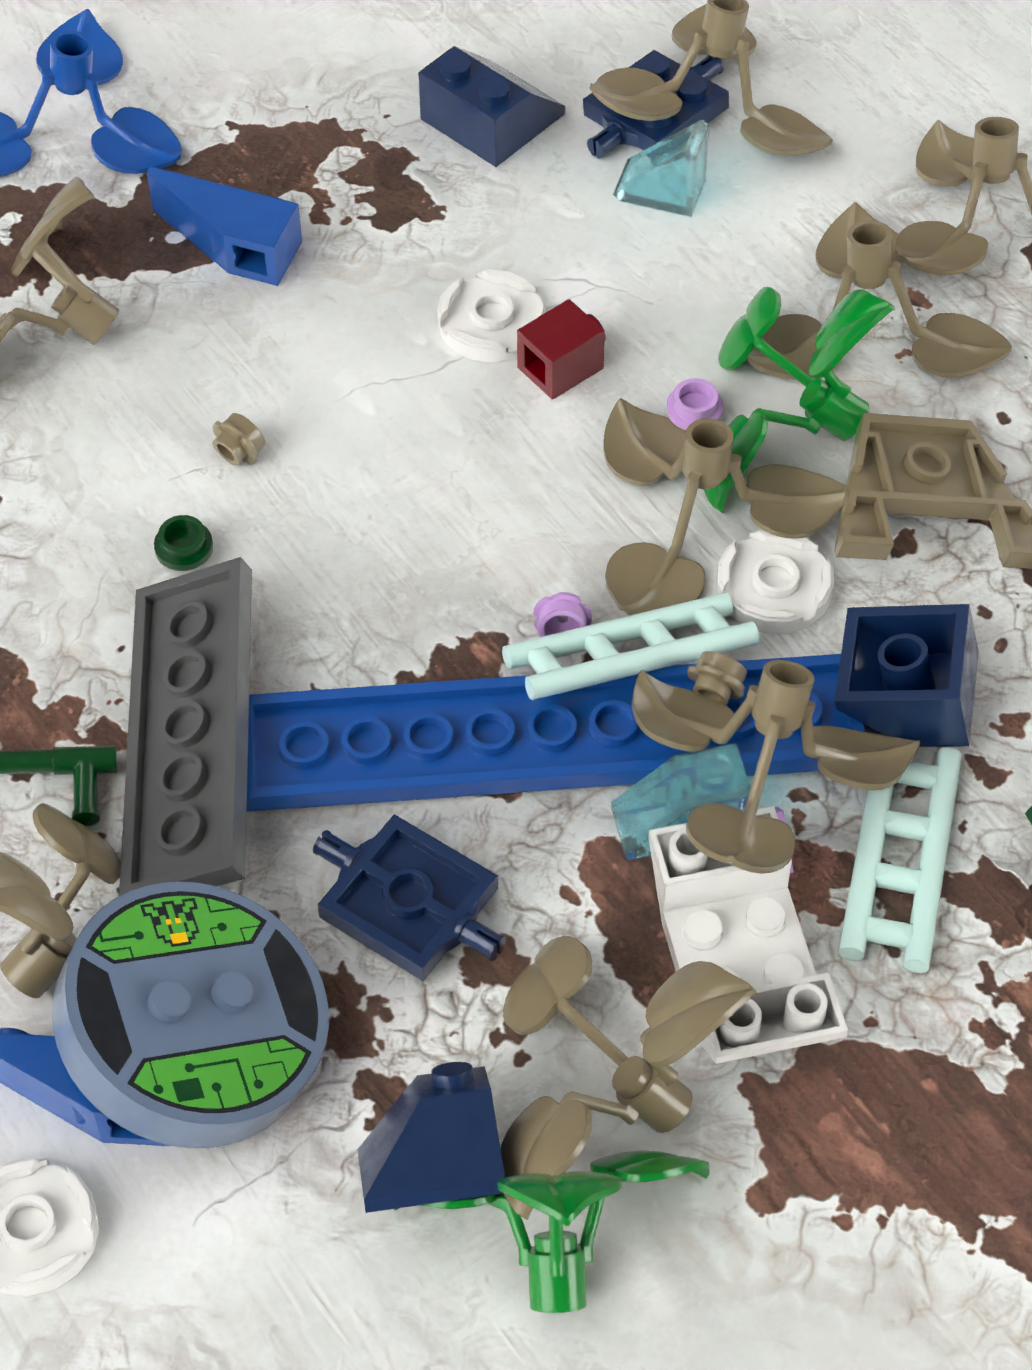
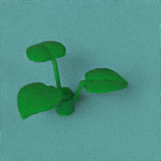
M768 286L758 291L749 303L746 314L741 316L728 332L719 352V364L727 371L735 370L747 359L753 348L756 347L806 387L801 395L799 405L805 409V416L807 418L757 408L749 418L744 415H738L728 425L733 432L731 454L741 456L740 469L742 474L765 439L768 421L805 428L814 435L822 427L842 441H846L856 434L863 414L869 411V404L851 392V387L840 381L832 369L878 322L895 310L892 304L863 289L854 290L847 294L833 309L817 333L815 346L818 350L812 355L809 366V374L815 378L812 379L762 338L780 314L781 297L776 290ZM730 473L717 487L704 490L710 504L722 513H724V504L728 493L734 485Z
M631 1151L606 1156L591 1162L590 1172L574 1171L552 1176L545 1173L514 1175L497 1181L498 1190L503 1192L501 1194L420 1206L440 1209H461L489 1204L503 1210L507 1215L518 1246L519 1265L528 1266L530 1309L544 1313L573 1312L581 1310L587 1305L585 1264L593 1262V1243L605 1197L618 1192L622 1188L623 1181L638 1183L657 1181L689 1172H694L707 1179L710 1169L709 1162L696 1158L677 1156L661 1151ZM504 1193L549 1215V1231L535 1234L534 1246H531L522 1217L510 1206ZM589 1206L580 1244H577V1234L563 1231V1224L569 1226Z

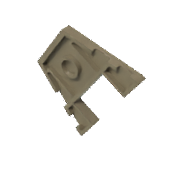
M864 413L856 430L834 551L836 557L887 560L894 546L887 514L947 517L950 519H980L990 521L1002 567L1032 569V509L1026 500H1016L1004 483L1007 472L972 421Z

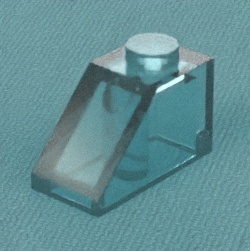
M736 743L704 749L698 752L674 755L611 802L612 814L626 860L651 856L649 830L687 823L690 813L696 807L718 803L733 806L744 812L751 787Z

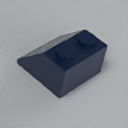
M456 46L450 48L418 72L420 119L495 167L499 166L565 114V105L492 60Z
M970 604L847 608L834 700L836 709L885 736L915 741L920 740L919 747L969 746L979 654Z

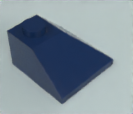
M467 1062L444 1063L434 1067L431 1070L432 1074L417 1075L357 1149L365 1213L503 1193L498 1190L497 1181L505 1178L492 1092L485 1066L473 1068Z

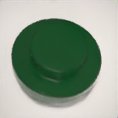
M177 515L171 517L160 526L155 536V555L158 561L169 569L176 571L195 569L203 565L210 558L213 552L212 535L208 528L193 516Z

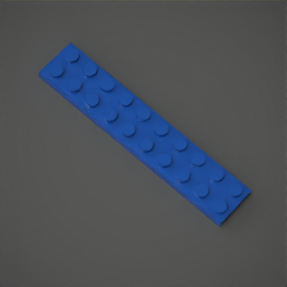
M841 654L738 661L746 668L747 674L743 681L745 688L742 698L729 699L726 704L734 714L746 700L749 687L751 685L759 686L764 665L772 660H787L806 667L814 675L815 680L809 698L810 701L815 703L812 715L813 726H834L865 732L863 723L837 710L834 700ZM697 664L672 665L646 673L668 685L693 691L696 681H692L688 677L687 670L689 666H696ZM638 674L536 700L529 698L525 687V678L531 675L250 694L247 812L754 776L765 735L756 729L755 719L750 713L726 744H718L711 741L707 748L698 752L683 751L662 745L648 737L635 720L632 710V695ZM801 727L793 731L790 737L777 739L767 775L820 771L817 765L818 758H810L803 753Z

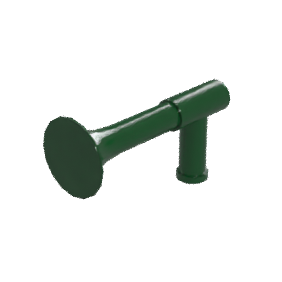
M116 746L53 747L50 750L0 751V774H73L74 811H72L71 819L85 826H92L100 821L97 774L117 773Z

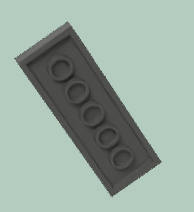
M241 557L136 590L119 896L143 886L163 882H196L220 886L245 879L252 569Z

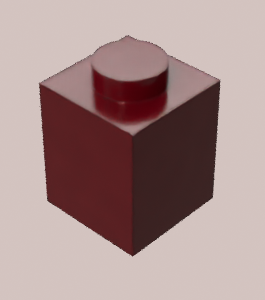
M568 299L517 329V368L553 400L604 369L605 330L595 316L586 314L574 302Z

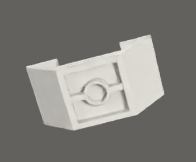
M774 806L757 809V816L778 820ZM687 823L649 830V844L661 922L675 971L692 962H712L748 982L757 991V994L750 998L700 1043L714 1063L718 1064L847 1037L848 1028L830 974L827 972L816 975L788 889L792 859L784 868L778 871L764 874L752 873L735 867L731 862L723 863L712 859L698 850L687 836Z

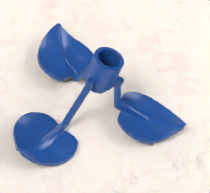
M85 9L60 25L39 47L36 63L42 74V82L25 123L17 129L15 121L8 115L0 112V177L17 172L30 161L31 148L23 139L31 134L51 85H55L58 91L66 95H78L85 89L88 90L97 121L103 126L92 134L91 149L99 162L107 168L121 173L138 174L147 172L150 166L161 169L181 160L182 150L177 137L165 122L156 115L135 107L119 109L112 119L105 113L98 85L105 84L118 76L123 66V57L116 42L101 28L89 9Z

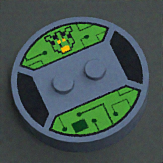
M177 881L157 883L131 890L115 898L92 916L77 937L57 979L53 995L52 1022L56 1045L70 1077L85 1097L105 1116L132 1133L154 1142L184 1148H213L238 1143L259 1134L279 1120L292 1106L316 1071L323 1056L329 1029V1009L322 978L309 952L299 938L273 913L245 896L230 890L208 884Z

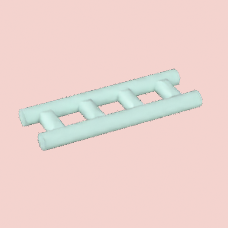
M725 592L506 645L502 648V654L508 669L531 665L537 674L525 678V687L529 698L536 700L636 675L641 670L648 672L696 660L705 651L725 653L757 645L760 638L758 628L753 621L730 626L723 618L733 613L732 600L729 594ZM698 624L705 633L675 640L668 630ZM642 637L649 647L619 653L612 644ZM587 651L593 658L592 661L564 668L556 659Z
M950 747L939 749L935 765L911 761L897 782L898 784L931 789L927 817L890 810L894 785L883 790H867L838 951L842 958L850 961L863 959L866 943L871 942L905 949L903 967L910 972L925 973L929 970L962 761V753L959 750ZM885 834L923 841L919 869L881 863ZM876 887L914 894L910 924L871 916Z

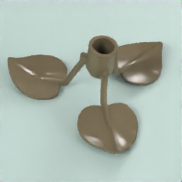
M708 0L707 4L692 11L674 26L671 35L672 40L679 48L686 51L687 54L674 78L670 81L664 82L658 75L647 70L626 67L606 72L594 84H590V90L593 95L611 110L637 120H662L674 116L681 110L682 100L673 92L680 88L697 54H708L711 57L729 60L738 59L743 108L745 115L749 117L742 121L740 131L750 144L770 154L795 156L825 149L832 145L833 141L828 134L814 123L791 109L774 104L765 105L758 109L753 104L748 56L755 51L756 39L745 27L749 11V4L746 0Z
M1005 117L981 119L975 125L974 138L957 133L940 120H937L930 128L917 151L916 172L923 180L939 186H957L967 180L972 182L962 222L957 228L941 221H922L908 225L898 234L895 240V253L900 262L906 263L916 270L934 275H955L977 267L984 261L987 255L988 242L981 236L967 232L972 225L982 183H1003L1010 178V174L1015 170L1018 172L1032 214V181L1027 169L1028 155L1017 153L1019 126L1015 121Z
M75 177L68 182L53 198L42 219L22 245L11 269V274L18 277L32 257H34L64 287L51 306L52 309L59 313L57 319L21 308H15L0 317V342L15 325L22 321H28L52 328L62 336L70 328L95 345L106 333L119 312L117 307L82 283L47 243L50 234L63 229L62 220L64 216L86 201L95 198L94 194L79 177Z
M857 202L848 207L824 233L816 249V264L826 275L842 279L833 309L849 294L852 283L863 289H875L882 286L887 278H890L909 329L914 336L918 337L912 345V358L923 370L946 378L969 376L998 363L1012 351L1011 343L1003 335L983 322L966 315L939 313L933 315L928 320L926 327L922 326L917 320L901 277L902 262H900L895 253V240L898 233L888 225L874 219ZM802 314L778 316L762 338L803 372L814 378L809 374V366L812 355L818 350L815 346V339L822 326L821 323L813 317ZM756 347L753 348L746 359L753 367L766 374L796 380Z
M620 398L611 411L604 433V458L611 472L621 480L636 486L653 485L661 480L664 475L669 479L675 480L681 472H683L688 482L672 545L668 553L660 546L646 542L633 543L621 547L612 555L607 564L605 573L607 589L621 611L624 610L628 615L699 599L705 585L704 569L699 563L678 556L682 550L697 490H708L717 487L727 477L728 473L731 474L739 498L743 501L752 502L750 518L754 524L772 535L791 539L811 536L827 526L842 510L846 485L808 470L778 464L763 465L753 469L748 474L746 485L740 469L741 456L731 454L733 432L727 424L720 420L704 418L692 422L687 430H683L674 425L669 418L639 409Z
M772 660L764 665L759 686L751 685L749 687L746 700L735 714L725 704L718 703L714 699L698 696L694 691L663 683L644 670H641L637 676L632 695V710L640 729L652 740L683 751H702L707 748L711 741L718 744H726L748 715L752 714L755 719L756 729L765 735L744 812L726 804H705L696 807L690 813L686 824V833L689 840L702 853L723 863L731 862L735 867L752 873H772L784 868L793 857L796 845L795 836L786 823L774 818L756 815L777 739L788 738L792 735L793 731L801 727L803 753L807 757L818 758L817 765L820 772L838 783L863 790H883L897 783L917 754L920 740L895 738L834 726H813L812 715L815 703L810 701L809 698L815 680L814 675L806 667L787 660Z
M45 803L39 804L33 811V822L37 831L53 849L76 863V873L59 900L57 901L50 897L51 893L48 886L33 870L14 857L0 852V911L32 928L1 962L0 968L7 980L16 989L36 999L40 998L58 979L61 969L77 939L72 933L73 922L66 910L87 880L90 872L104 882L114 884L120 878L121 862L116 852L99 834L84 824L71 819L62 811Z
M561 936L549 941L536 955L534 964L528 965L519 974L508 991L503 1007L505 1023L517 1034H532L545 1027L559 1009L569 1021L619 1066L613 1075L612 1086L616 1090V1098L620 1103L573 1091L565 1094L560 1103L549 1096L536 1099L515 1119L502 1141L500 1148L505 1178L527 1173H545L551 1176L565 1173L577 1159L589 1139L592 1130L590 1110L618 1116L629 1125L633 1124L637 1118H640L658 1133H665L676 1128L687 1116L693 1097L691 1090L677 1079L678 1072L669 1064L674 1063L694 1049L750 998L757 994V991L748 982L712 962L697 961L683 966L663 983L647 1006L645 1016L650 1027L640 1036L644 1058L639 1056L628 1058L568 1001L570 997L586 984L591 976L592 957L588 948L571 936ZM504 1193L505 1198L514 1211L528 1220L533 1207Z

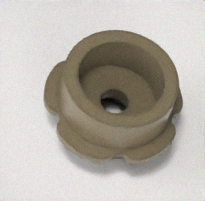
M232 413L223 423L216 421L213 425V432L216 436L213 440V446L225 461L232 465H238L242 460L248 465H253L257 462L256 457L258 452L265 446V439L260 430L249 419L241 414Z
M705 651L702 652L697 665L689 666L687 670L688 677L692 681H696L693 691L698 696L714 699L716 702L726 705L729 699H740L744 695L743 690L745 687L743 681L747 670L741 663L729 656L718 652Z

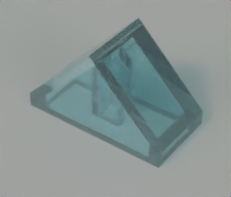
M701 119L628 158L613 195L621 202L692 217L706 182L709 125Z

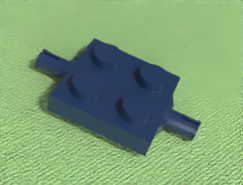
M653 50L628 68L647 70L658 75L664 82H667L674 78L681 64ZM708 55L698 64L690 67L680 88L673 92L682 100L681 110L667 119L656 121L632 119L611 110L599 101L593 93L583 98L584 116L604 128L597 135L587 140V147L590 153L599 159L617 145L626 144L641 148L654 157L660 158L729 108V91L710 81L713 77L723 72L724 66L721 59Z
M395 814L375 837L365 841L356 848L333 835L329 830L321 833L322 839L321 837L317 838L313 846V853L341 869L337 882L317 904L319 918L423 982L446 953L461 943L484 955L490 961L496 960L497 953L500 954L506 944V937L499 935L477 921L479 912L499 889L498 875Z

